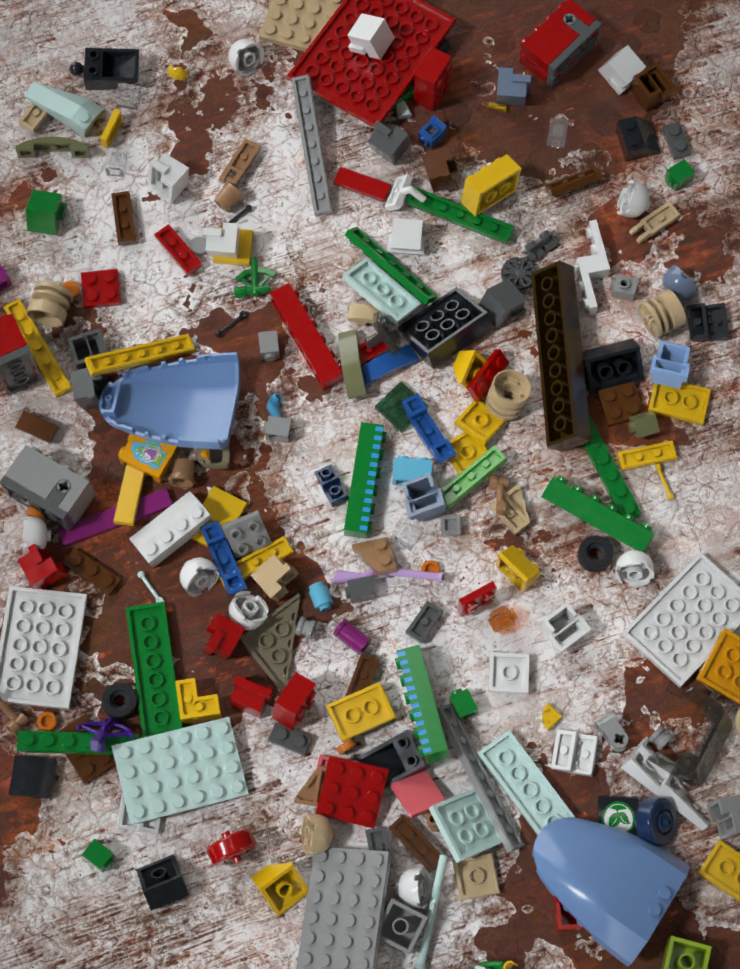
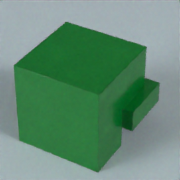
M39 190L32 191L26 206L27 231L51 235L57 234L60 226L59 220L63 221L67 211V203L62 202V194Z

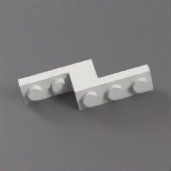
M597 220L589 221L588 228H586L587 239H590L592 243L590 245L592 255L577 258L576 264L573 265L575 276L579 278V292L583 293L584 297L582 299L584 310L587 309L588 315L596 314L598 307L591 280L608 277L610 271Z

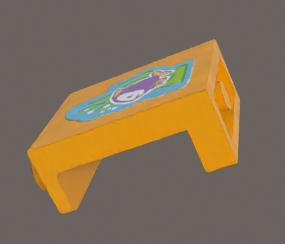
M129 434L126 446H122L118 456L121 464L125 465L126 463L152 476L154 481L161 484L177 457L179 449L178 446L163 444Z

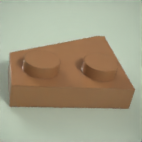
M388 537L352 544L353 552L358 553L362 557L363 562L370 566L378 576L397 572Z
M317 766L295 796L294 803L317 806L327 766Z

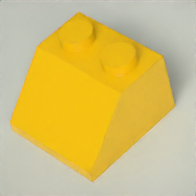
M514 545L503 550L497 556L496 567L522 592H525L540 577L541 571H539V566L534 561L530 562L526 558L525 552Z

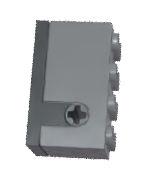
M25 445L5 473V476L0 480L1 486L5 489L4 491L7 496L26 507L30 506L37 509L46 519L70 532L96 496L93 486L89 482L90 479L83 474L77 475L68 465L62 466L58 464V460L50 455L46 457L37 447L33 446L31 448Z

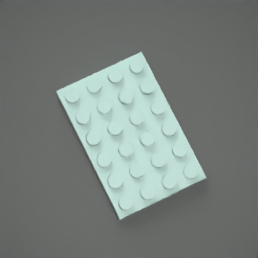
M229 717L111 746L130 825L249 795Z

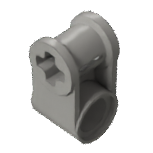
M613 712L594 722L597 730L605 738L613 751L622 752L626 749L628 735ZM616 738L618 740L622 739V744H620L619 742L615 743Z

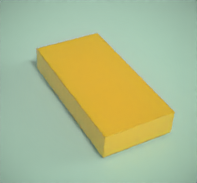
M114 109L100 137L102 147L106 149L110 147L123 121L121 110Z

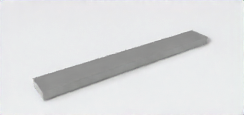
M308 74L291 79L313 210L316 217L333 213L311 79Z
M448 704L438 707L437 711L441 725L507 853L524 847V843L452 705Z

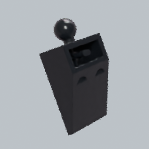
M85 48L84 65L77 61L72 62L69 66V71L74 76L84 73L85 90H108L138 83L139 49Z
M408 729L356 758L358 762L389 769L384 790L391 787V784L432 767L430 763L426 764L425 757L420 758L418 746L421 745V742L415 739L414 731ZM406 740V745L403 746L402 742ZM412 757L415 758L414 764H412L410 761Z

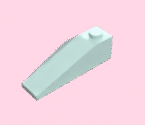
M36 82L32 83L23 96L82 137H85L104 111L101 106L88 98Z

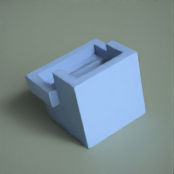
M660 341L657 355H653L649 372V374H652L651 383L680 389L682 382H687L690 364L687 361L690 347Z

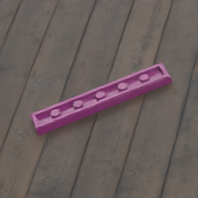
M167 488L140 497L135 521L164 511L172 505ZM117 506L77 521L70 532L63 527L57 528L64 547L124 526L114 524Z

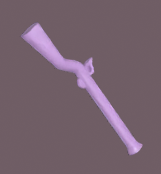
M372 568L364 573L336 570L334 584L347 583V580L366 576L373 577L376 573ZM397 569V572L380 575L382 578L390 575L437 580L441 583L443 581V572L434 573Z

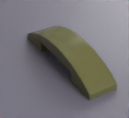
M65 137L35 138L20 143L15 148L18 158H36L37 152H71L72 158H91L87 145Z
M357 329L338 333L340 360L348 399L366 396L367 391L361 366Z

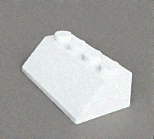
M189 491L129 538V540L150 566L154 568L191 539L193 535L201 530V527L211 523L213 519L199 500Z

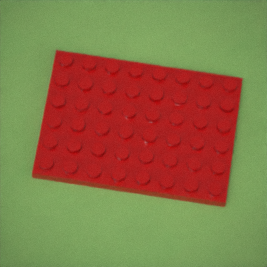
M344 0L288 73L287 79L292 82L291 78L309 74L314 95L373 127L377 120L383 123L415 79L416 72L431 48H438L456 23V19L422 0ZM362 13L384 18L395 37L381 59L369 57L367 52L365 55L351 52L348 48L351 41L347 35Z

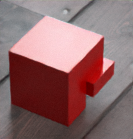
M36 544L29 546L28 550L30 552L18 559L30 585L36 589L45 590L68 576L62 562L55 564L49 551L42 549Z
M217 613L206 629L212 636L205 646L203 653L208 656L214 653L226 660L231 655L245 628Z
M243 675V678L235 676L233 681L235 689L230 698L231 706L261 719L268 702H271L273 697V687L270 685L266 687L249 680L246 675Z

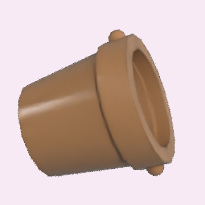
M226 182L215 197L214 202L222 210L228 212L244 196L235 186Z
M186 458L177 459L172 474L168 477L169 483L183 489L193 487L196 483L194 480V462Z

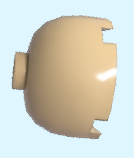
M307 813V817H303L301 825V838L305 837L306 844H302V848L306 855H315L326 851L330 847L332 840H335L336 831L325 816Z

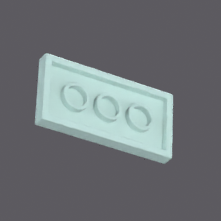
M368 257L343 274L342 279L395 325H398L420 308V301Z

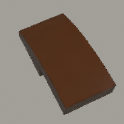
M23 411L15 426L18 430L49 444L52 443L59 429L57 425L26 411Z

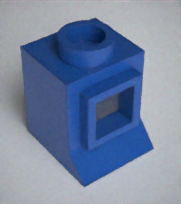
M433 115L430 121L418 131L419 142L432 150L446 136L447 126Z

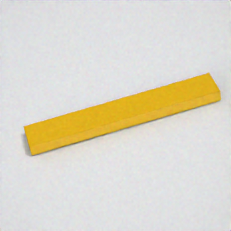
M19 298L5 305L4 310L7 315L13 314L35 363L55 397L58 398L71 391V384L34 321L27 316V310L21 299Z
M189 334L89 356L84 361L92 377L194 353L196 349Z

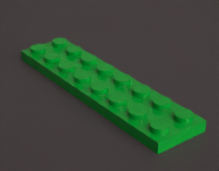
M165 602L125 607L143 738L181 729L182 722L179 713Z

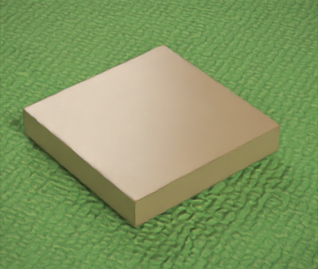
M492 853L476 855L459 863H456L455 859L452 860L460 901L500 894Z

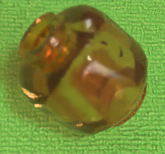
M503 605L490 612V618L487 619L493 631L503 635L516 627L515 620L518 617L513 608L509 610L507 606Z

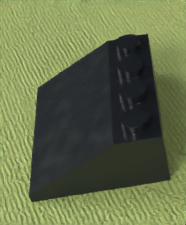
M455 287L397 328L423 361L435 369L490 331L493 326L488 312Z

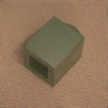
M651 411L629 417V432L637 438L660 432L656 414Z

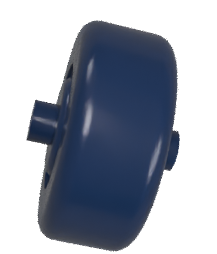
M650 796L641 802L635 819L638 837L656 846H665L670 843L677 829V812L674 804L668 798Z

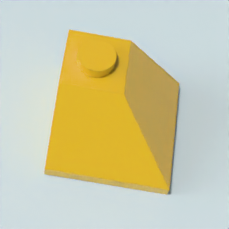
M459 351L454 362L453 369L459 384L466 388L486 362V359L477 351ZM487 393L481 400L482 402H485Z
M291 862L266 865L250 877L277 916L308 894V886Z

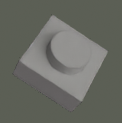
M460 515L441 516V537L461 536Z

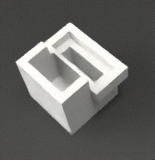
M363 13L347 35L351 41L348 46L351 52L363 55L367 52L369 57L376 59L382 58L395 38L384 18Z
M627 45L614 54L598 71L616 93L620 95L632 84L633 76L642 72L646 66Z
M164 153L158 161L153 158L149 163L148 185L159 191V197L171 204L188 185L189 167Z
M393 218L392 234L388 235L387 252L424 255L425 236H422L423 220Z
M223 222L222 229L203 227V237L206 241L205 251L208 256L238 259L240 237L238 223Z
M568 602L543 619L540 626L542 632L560 654L592 630L580 614L577 615Z

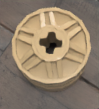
M45 281L37 282L34 288L35 291L32 294L33 299L29 302L26 311L27 316L44 326L52 328L63 327L67 317L66 310L70 308L73 294L58 284Z
M669 289L657 294L655 299L649 298L638 305L641 320L647 331L654 338L668 333L669 328L674 330L686 323V315L681 302L673 291Z
M515 370L498 372L491 383L485 400L489 412L502 420H513L519 417L531 393L530 381L521 372Z

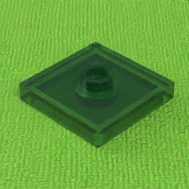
M400 382L375 405V409L397 430L403 433L411 425V422L401 402L415 395V393L404 383Z

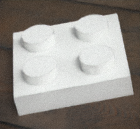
M490 652L488 692L528 694L529 654Z

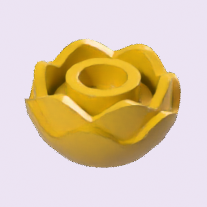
M170 65L167 69L169 77L184 81L189 76V70H184L182 67Z

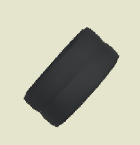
M590 536L581 542L577 558L585 570L595 573L601 572L610 565L613 558V548L604 537ZM596 549L601 553V556L594 559L590 556V551Z
M114 683L107 687L102 695L101 702L104 711L109 717L115 718V720L130 718L138 708L137 694L126 683ZM122 696L126 699L125 704L120 707L116 706L114 703L115 699Z

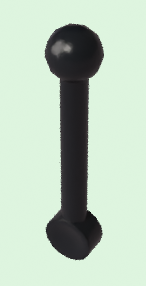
M246 205L243 211L227 223H233L247 211L250 212L252 206Z
M241 311L236 319L223 329L217 330L215 332L216 337H221L222 333L240 319H245L247 317L246 312Z

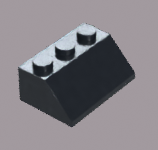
M633 338L582 351L585 380L590 394L597 393V391L644 380L640 346Z

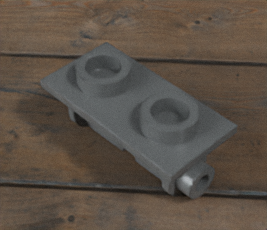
M545 230L539 235L540 239L536 242L532 240L524 246L526 249L521 253L527 252V259L531 262L536 261L545 254L542 247L548 252L558 245L560 240L558 236L553 235L556 230Z

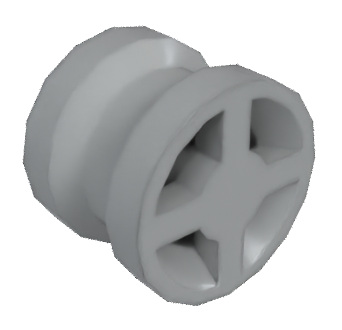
M301 616L295 635H304L307 639H311L317 621H309L306 617Z
M660 726L648 740L651 743H655L657 749L661 751L673 736L667 734L665 728Z

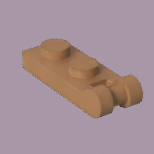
M245 138L220 175L219 181L223 183L229 182L237 188L260 152L261 146ZM231 172L236 174L234 178L229 176Z

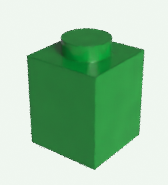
M683 159L667 169L665 182L676 192L693 181L695 171Z
M460 688L451 693L452 696L449 697V703L452 705L460 722L478 713V708L468 689L462 690Z
M95 838L82 853V856L101 872H104L105 869L109 870L115 863L114 858L116 856Z

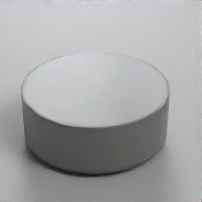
M195 237L190 242V249L196 256L206 254V241L203 237Z

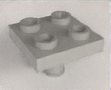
M258 510L222 525L236 559L272 544Z

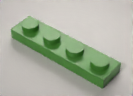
M495 445L442 488L448 509H451L508 461Z

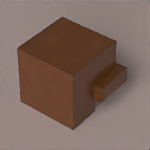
M658 62L634 75L630 88L631 93L645 112L669 100L670 96L676 94L678 90Z
M450 146L422 154L433 192L448 188L449 192L456 191L451 173L458 170Z

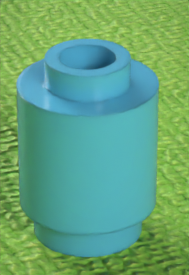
M321 581L309 586V595L315 610L325 612L331 609V605L334 602L327 585H324V582Z

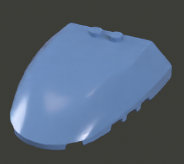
M237 352L197 355V359L185 360L182 357L179 358L178 362L167 363L162 361L159 366L149 367L145 365L122 373V377L114 383L109 382L104 387L99 399L100 412L111 426L147 440L187 448L223 449L229 446L241 388L239 355Z
M572 817L557 819L547 824L535 839L532 851L537 867L536 872L552 896L557 897L562 903L563 909L569 911L577 920V924L580 927H584L592 935L593 940L627 967L633 963L650 939L687 877L690 868L689 864L670 852L636 835L601 823Z

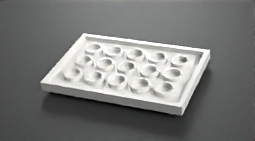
M700 552L621 635L680 688L706 661L722 628L734 632L740 626V587Z
M9 586L0 639V697L5 703L70 710L88 598L87 594Z

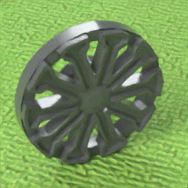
M523 257L510 258L501 269V279L504 281L509 278L510 281L513 280V284L519 291L525 290L532 285V279L527 276H531V273L535 271L534 265Z

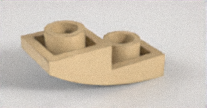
M351 303L349 305L347 320L365 326L368 322L382 328L386 327L388 318L373 305Z

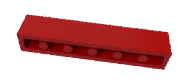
M287 283L269 292L270 301L321 388L325 390L343 381L342 366L334 360L335 354L333 350L327 348L323 333L317 331V324L314 318H310L307 314L309 311L304 302L301 303L298 299L300 296L295 287L292 288L290 283Z

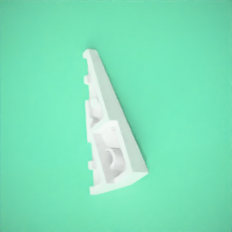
M645 737L628 755L621 769L658 797L668 798L674 804L676 811L703 831L709 826L710 822L708 820L705 821L699 815L697 804L692 805L686 796L688 792L671 768H667L661 762L660 753L653 751L649 745V738Z

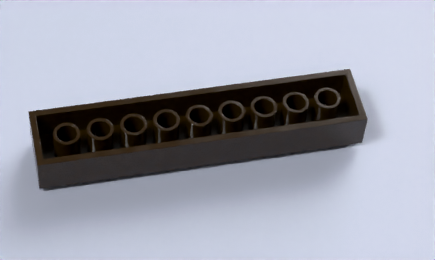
M559 260L532 272L531 279L546 442L548 448L562 452L590 442L591 434L574 266Z

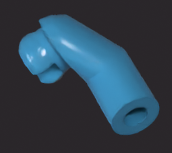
M274 393L270 396L266 408L271 416L283 418L278 410L282 400V396L279 393Z

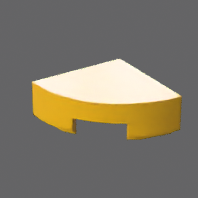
M547 703L543 710L542 721L546 730L549 731L562 718V715Z

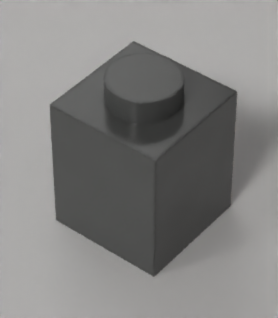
M370 576L347 580L348 587L344 588L346 598L351 599V604L374 600V590Z

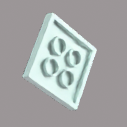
M475 789L466 791L428 808L456 863L503 844Z

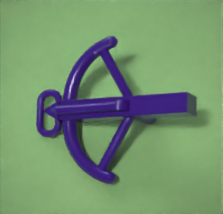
M107 718L104 721L85 722L76 726L77 730L84 729L95 734L90 741V750L99 753L105 752L107 737L129 736L131 739L134 738L133 731L124 726L123 721L115 720V718ZM89 727H101V728H100L99 731H96V730H93V729H91V728H89ZM114 729L124 731L123 733H112Z

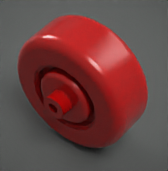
M243 829L232 834L228 830L221 834V839L209 845L206 851L214 866H219L232 860L234 864L242 861L241 856L256 848L257 842L250 829Z

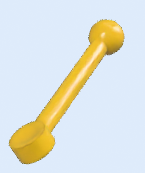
M659 463L655 464V469L667 492V499L673 500L674 494L670 492Z

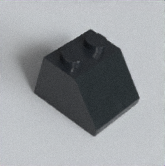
M636 116L618 120L616 133L626 162L661 154L651 121Z
M174 854L136 869L144 896L151 911L162 908L164 905L181 900L189 895Z

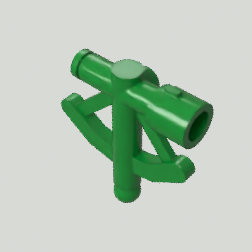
M252 257L251 268L244 270L235 277L237 282L241 281L246 285L234 287L235 298H245L251 294L253 297H258L260 293L271 292L270 285L264 284L271 277L275 278L276 273L268 268L258 267L257 257ZM258 274H265V275H267V276L259 283ZM251 275V284L244 278Z

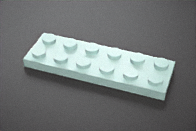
M510 730L477 753L537 836L547 824L554 820L567 817L576 818Z

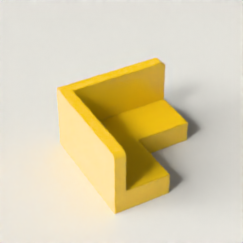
M195 678L175 681L182 725L221 719L218 694L198 697Z

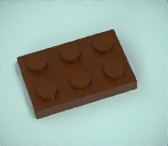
M85 713L58 732L90 733L84 729L77 730L76 726L85 722H91L92 720ZM89 727L93 730L98 731L96 727ZM65 754L85 785L116 765L114 755Z

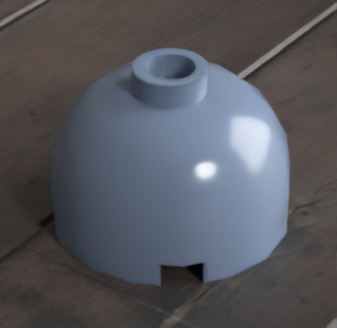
M673 264L663 276V286L666 290L673 291L679 301L688 300L699 289L689 277L683 274L684 272L679 267Z

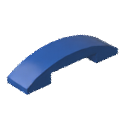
M411 344L389 351L363 365L362 372L366 389L371 387V383L400 368L405 369L420 361Z
M417 393L401 402L412 426L432 456L440 464L457 456L448 439H444L428 414V408Z
M219 521L201 527L202 534L228 595L230 596L247 589Z

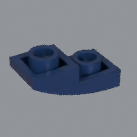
M332 464L314 472L332 507L349 500V496Z

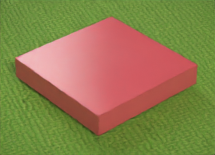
M426 769L391 784L393 792L410 819L429 812L428 808L445 800Z

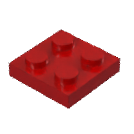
M118 269L81 272L84 309L121 305Z
M493 581L458 600L457 611L460 616L465 614L469 616L477 611L476 608L481 605L484 607L488 606L494 601L497 587Z

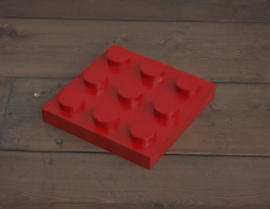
M329 755L315 814L375 828L389 769Z

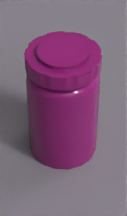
M345 619L339 623L333 633L335 637H338L339 640L359 655L366 650L371 642L369 637Z

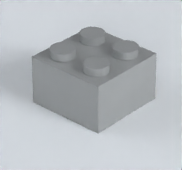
M389 898L384 908L380 940L410 955L428 917L393 898Z

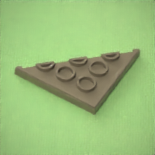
M299 593L269 614L260 627L248 630L239 639L280 693H282L289 682L300 604Z

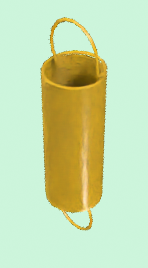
M489 101L488 105H485L488 106L487 108L506 112L507 108H510L507 105Z

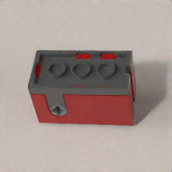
M567 0L565 3L562 2L553 14L550 13L546 17L545 22L541 26H536L533 33L522 40L519 63L552 88L598 43L602 23L573 0Z
M12 313L0 316V381L8 396L20 391L21 388L27 385L29 387L42 381L33 355Z

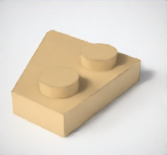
M519 483L504 494V516L497 515L514 535H517L530 524L521 491L522 488ZM496 501L490 505V508L495 512V514Z

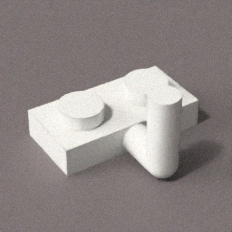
M409 174L397 177L384 208L388 211L400 209L404 204L406 194H411L420 202H424L426 196L410 185L413 177Z

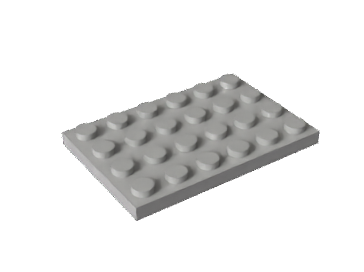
M329 847L326 851L313 855L296 969H376L392 857L391 852Z

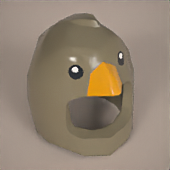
M230 445L223 449L195 450L198 462L205 468L212 470L229 469Z

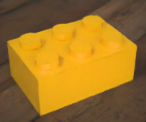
M507 154L497 158L492 164L482 167L479 172L474 175L471 174L465 179L461 203L476 217L516 192L522 168Z

